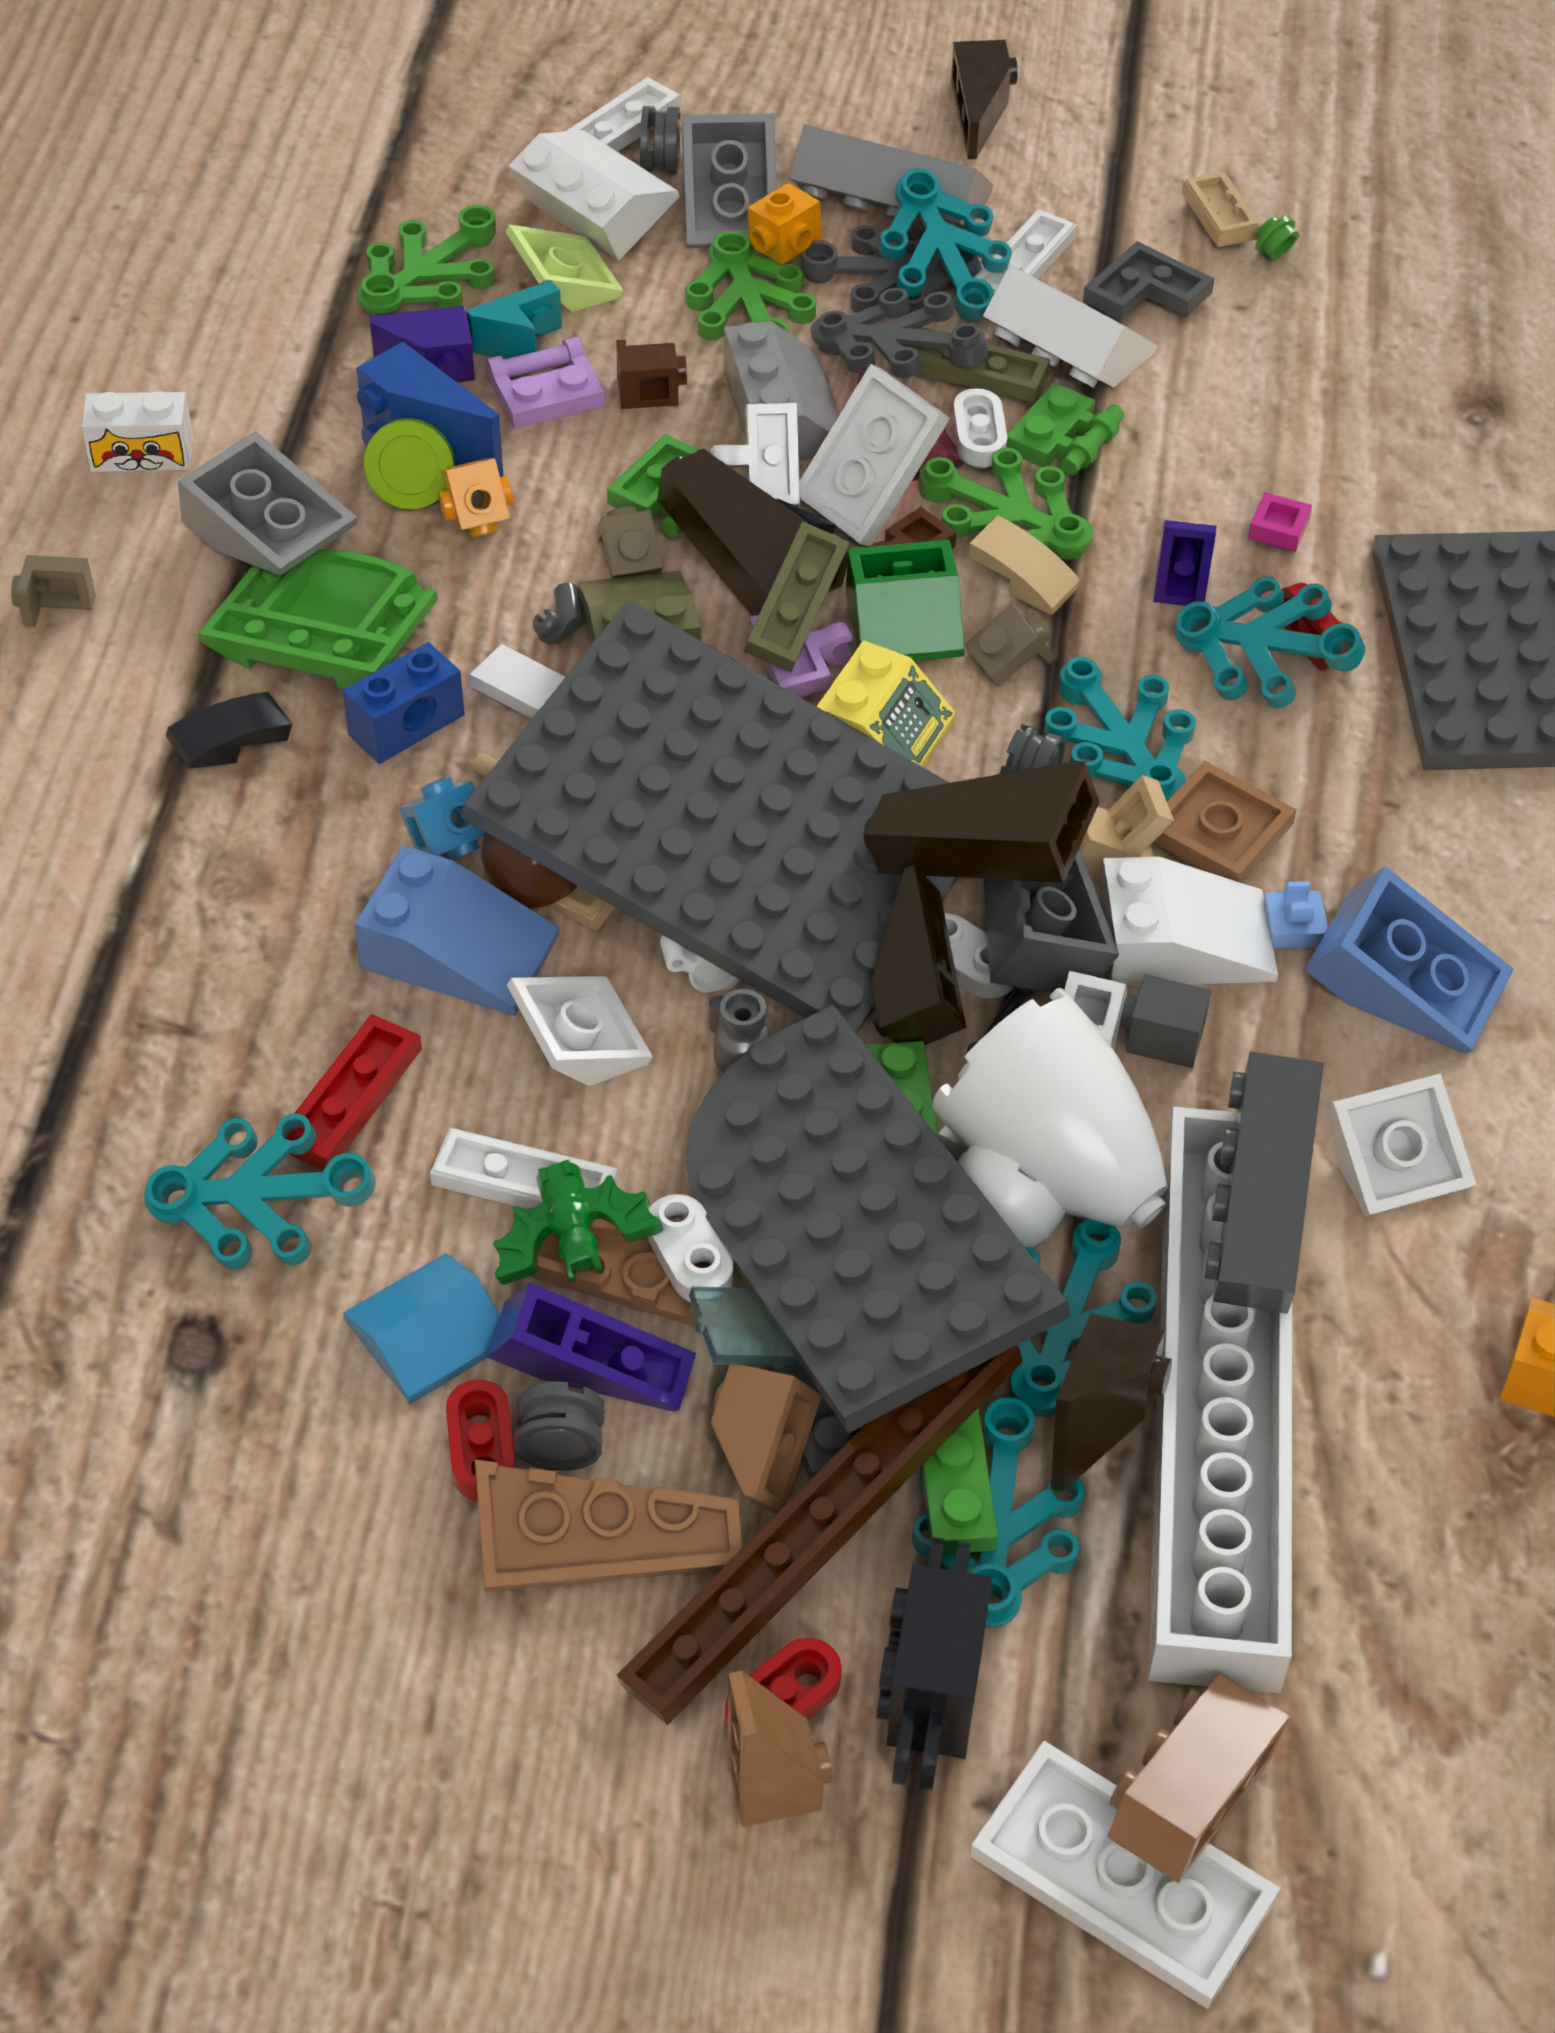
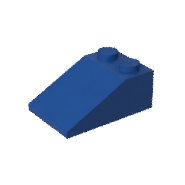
M402 341L356 368L359 388L357 399L361 407L363 422L361 435L366 447L373 435L385 424L401 418L420 419L435 426L447 438L454 453L455 466L485 458H495L500 477L503 476L499 414Z

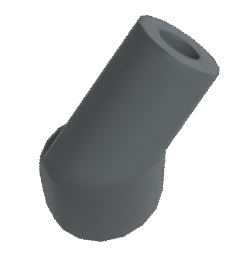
M562 583L555 587L556 612L552 609H545L544 614L546 618L544 620L538 614L534 617L533 629L542 642L559 644L583 625L584 616L579 589L573 583Z

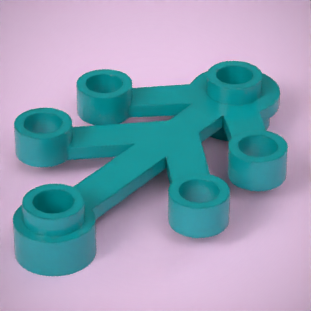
M926 169L908 171L897 183L895 196L901 207L891 227L885 229L881 234L879 252L888 260L903 258L908 245L907 233L919 215L926 230L909 263L899 270L896 283L897 288L906 290L908 297L920 295L924 290L926 271L937 251L956 290L954 300L956 311L966 321H979L984 318L983 314L994 295V291L987 281L972 278L958 249L981 257L984 268L992 273H1001L1008 268L1012 250L1003 241H991L982 237L991 230L993 212L989 207L982 204L973 205L943 193L937 177ZM940 212L964 220L965 230L944 222ZM973 218H980V219H982L984 222H983V223L975 222V221L973 220ZM887 242H897L899 246H891ZM992 254H998V255L1002 256L1003 258H1002V259H995V258L991 257V255H992ZM906 278H914V279H916L918 282H917V283H910V282L906 281L905 279H906Z
M1269 576L1257 579L1250 589L1218 607L1202 601L1188 604L1179 612L1175 625V636L1179 644L1188 651L1202 652L1214 672L1213 683L1220 696L1226 700H1236L1246 693L1249 683L1241 667L1230 663L1221 642L1241 645L1262 681L1261 692L1266 702L1273 708H1283L1291 704L1296 697V688L1290 676L1280 672L1268 650L1323 658L1330 668L1346 672L1355 669L1361 663L1365 655V644L1357 628L1347 623L1335 624L1325 630L1322 635L1282 630L1283 627L1303 616L1311 620L1323 618L1330 612L1332 601L1323 585L1313 583L1306 585L1299 591L1297 596L1283 603L1284 593L1279 582ZM1274 591L1269 597L1260 598L1263 593ZM1321 598L1317 604L1307 605L1312 599ZM1255 608L1265 612V614L1247 624L1233 622ZM1350 649L1346 653L1339 655L1343 650ZM1238 678L1233 685L1224 686L1229 679ZM1286 686L1282 692L1271 694L1276 687Z
M1086 657L1071 659L1061 669L1059 694L1071 704L1087 705L1104 729L1078 723L1077 716L1072 710L1065 707H1056L1049 710L1046 714L1045 736L1051 733L1065 737V742L1076 743L1077 745L1071 751L1070 762L1082 761L1081 759L1091 760V762H1086L1091 778L1096 777L1131 787L1141 775L1159 781L1165 799L1168 801L1186 781L1185 775L1177 765L1185 744L1190 743L1194 737L1195 717L1185 710H1172L1165 715L1162 729L1165 741L1155 759L1145 744L1158 710L1167 704L1169 694L1168 682L1157 675H1148L1139 680L1136 694L1138 704L1129 724L1102 689V673L1097 664ZM1055 724H1064L1066 726H1057ZM1175 726L1183 727L1184 729H1178ZM1103 751L1125 756L1131 765L1103 759Z
M289 1114L282 1118L276 1127V1133L229 1178L209 1179L230 1157L237 1159L245 1158L252 1154L257 1147L258 1137L250 1123L243 1118H232L221 1125L218 1136L186 1167L168 1165L156 1170L147 1182L144 1200L147 1209L155 1219L166 1224L186 1222L211 1245L213 1255L223 1267L239 1269L246 1265L252 1256L251 1243L242 1231L236 1228L226 1229L204 1206L230 1204L271 1242L273 1252L282 1263L293 1266L304 1262L310 1255V1239L301 1227L295 1224H287L263 1201L332 1197L336 1203L352 1207L360 1205L369 1199L375 1189L376 1180L367 1161L355 1153L337 1155L330 1160L324 1172L268 1175L289 1154H303L314 1145L316 1140L315 1130L309 1120L301 1114ZM298 1127L305 1128L301 1138L294 1141L287 1140L291 1130ZM241 1131L247 1132L246 1138L241 1143L236 1145L229 1144L232 1135ZM352 1178L362 1179L361 1184L354 1190L343 1191V1187L348 1180ZM177 1190L185 1191L181 1199L168 1204V1198L173 1192ZM294 1237L300 1238V1243L295 1250L290 1252L282 1251L285 1241ZM234 1241L241 1242L237 1253L231 1256L223 1255V1250L229 1243Z
M1086 1219L1075 1228L1071 1246V1255L1075 1263L1063 1292V1296L1068 1302L1070 1317L1043 1331L1046 1339L1040 1354L1029 1339L1016 1345L1020 1348L1023 1362L1012 1373L1011 1393L1013 1398L1025 1402L1032 1409L1034 1416L1044 1417L1055 1413L1056 1398L1071 1363V1360L1065 1361L1070 1346L1079 1343L1090 1313L1136 1324L1146 1323L1154 1316L1157 1294L1150 1285L1144 1282H1131L1125 1285L1121 1291L1120 1299L1083 1313L1098 1271L1111 1268L1118 1260L1121 1235L1119 1230L1113 1225ZM1089 1237H1099L1104 1239V1241H1094ZM1025 1247L1040 1266V1256L1037 1251L1032 1247ZM1135 1298L1141 1299L1147 1305L1135 1307L1128 1301ZM1033 1380H1046L1052 1384L1039 1386Z
M1009 1397L998 1399L989 1405L985 1412L983 1425L984 1439L993 1448L990 1487L998 1533L997 1550L981 1552L980 1565L970 1555L967 1573L992 1577L990 1594L995 1595L1000 1600L997 1604H989L986 1628H998L1010 1623L1020 1610L1022 1602L1021 1591L1047 1573L1064 1574L1075 1567L1079 1554V1541L1073 1533L1065 1529H1053L1047 1532L1041 1540L1040 1548L1006 1568L1007 1551L1010 1546L1054 1516L1061 1518L1075 1516L1082 1508L1085 1494L1084 1485L1078 1478L1066 1489L1074 1494L1075 1498L1070 1501H1062L1054 1495L1057 1491L1051 1489L1050 1479L1047 1489L1012 1512L1018 1452L1027 1448L1032 1441L1035 1417L1032 1409L1025 1402ZM1011 1428L1018 1434L1004 1435L998 1432V1430ZM920 1470L919 1487L924 1495L922 1474ZM926 1512L918 1516L914 1521L912 1544L917 1552L929 1557L931 1542L921 1535L923 1530L929 1529ZM1059 1545L1068 1549L1070 1554L1065 1557H1056L1048 1549ZM956 1553L943 1555L942 1564L946 1569L953 1570Z

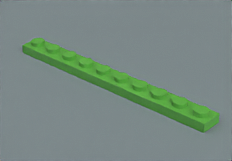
M924 1041L867 1044L870 1052L938 1136L935 1114L932 1112L933 1100ZM978 1407L921 1466L930 1542L932 1537L945 1538L944 1554L956 1553L958 1541L971 1543L970 1552L997 1550L998 1533Z

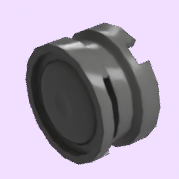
M643 106L640 129V166L646 171L653 172L655 167H664L666 172H678L680 156L679 107H668L666 111H656L655 106ZM651 127H654L653 151H651Z
M1021 724V730L1017 729L1006 751L1009 754L1006 766L1003 765L1001 767L1000 774L1062 763L1065 751V737L1051 733L1045 737L1038 734L1037 728Z
M551 1381L535 1384L527 1388L517 1399V1422L521 1426L516 1428L514 1433L515 1453L521 1460L534 1467L552 1471H571L585 1468L595 1463L602 1455L603 1436L600 1428L604 1424V1400L597 1392L586 1386L581 1388V1393L569 1391L568 1382Z

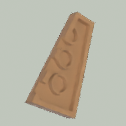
M594 1220L590 1230L598 1241V1256L602 1273H597L594 1267L576 1273V1280L571 1283L568 1279L564 1261L561 1260L558 1253L559 1239L553 1234L549 1235L540 1247L537 1272L530 1276L532 1278L763 1347L766 1313L734 1267L732 1287L722 1299L709 1304H695L683 1299L675 1291L647 1238L632 1243L626 1242L619 1230L606 1220ZM699 1262L694 1266L698 1268H707L711 1266V1264L708 1262Z
M475 1459L485 1592L721 1570L743 1548L738 1499L661 1487L650 1489L620 1484V1481L602 1478L591 1480L557 1475L556 1471L536 1468L524 1470L498 1466L496 1462Z

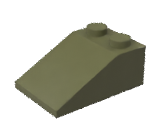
M679 571L578 582L590 646L628 599L701 640V627L693 594Z

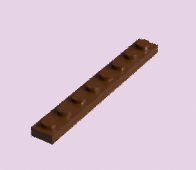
M1014 1346L865 1424L616 1675L622 1687L668 1726L1023 1362L1020 1348Z

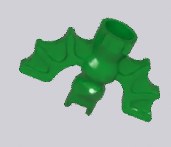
M568 1159L561 1163L538 1169L537 1184L543 1200L540 1205L530 1209H524L519 1206L513 1208L514 1223L511 1230L503 1238L493 1242L500 1260L495 1276L501 1285L533 1276L537 1272L540 1247L546 1237L553 1234L559 1239L558 1253L561 1260L564 1261L569 1282L573 1283L576 1280V1273L594 1267L597 1273H602L598 1256V1241L596 1236L590 1231L594 1220L603 1219L610 1222L619 1230L625 1241L631 1243L661 1233L663 1226L659 1218L650 1213L648 1208L650 1202L645 1192H624L617 1187L611 1175L607 1176L599 1186L585 1188L581 1168L577 1164L571 1163Z

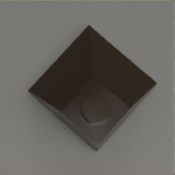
M1090 1313L1056 1398L1051 1473L1052 1490L1064 1492L1145 1419L1154 1394L1164 1396L1172 1368V1359L1162 1356L1165 1330Z

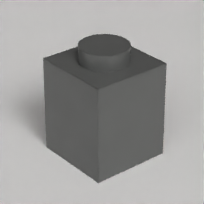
M1144 974L1138 996L1128 994L1123 1008L1120 1027L1130 1030L1126 1052L1193 1068L1206 1023L1212 990Z

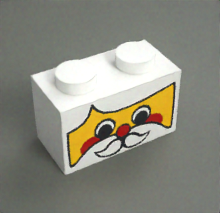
M104 392L86 394L82 432L91 472L190 470L193 433L186 392Z

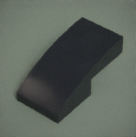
M262 692L233 698L199 710L169 726L166 737L188 768L193 769L237 763L241 746L288 741L293 724L270 693Z

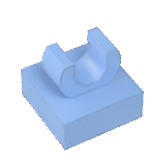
M1309 881L1286 882L1284 892L1265 893L1264 903L1273 949L1317 948L1326 933L1328 926L1320 891H1309Z

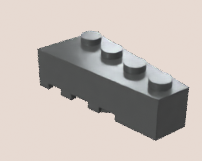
M1080 848L1064 883L984 879L991 983L1053 993L1057 988L1065 990L1069 971L1101 978L1119 956Z
M1250 1051L1245 1073L1233 1071L1228 1108L1237 1109L1235 1127L1225 1128L1220 1164L1230 1165L1228 1184H1218L1212 1218V1221L1223 1222L1220 1243L1210 1241L1204 1279L1216 1280L1213 1302L1286 1314L1289 1312L1296 1289L1324 1062Z

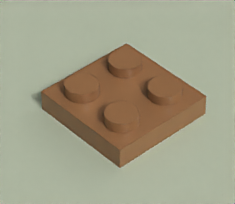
M1204 761L1167 801L1174 821L1153 844L1203 871L1242 883L1294 824L1297 809Z

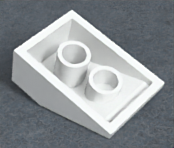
M1162 857L1103 858L1098 899L1119 952V956L1107 969L1109 980L1124 983L1126 987L1141 986L1144 974L1189 985L1277 982L1278 971L1262 889Z

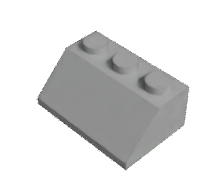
M772 321L750 322L744 325L724 327V374L745 438V406L747 404L797 403L799 461L813 459L839 417V412L817 352Z

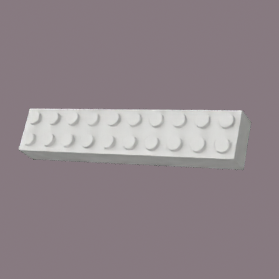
M1173 1107L1165 1147L1164 1171L1168 1188L1164 1193L1163 1199L1167 1205L1163 1210L1159 1329L1165 1330L1162 1356L1172 1359V1368L1164 1396L1157 1395L1148 1681L1208 1687L1215 1677L1221 1673L1249 1691L1281 1694L1292 1658V1303L1288 1314L1213 1302L1216 1280L1204 1279L1209 1243L1210 1241L1218 1243L1221 1241L1223 1222L1212 1221L1218 1184H1228L1230 1165L1220 1164L1225 1128L1235 1127L1236 1112Z

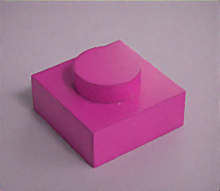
M1264 492L1251 521L1248 539L1296 552L1309 523L1312 505Z

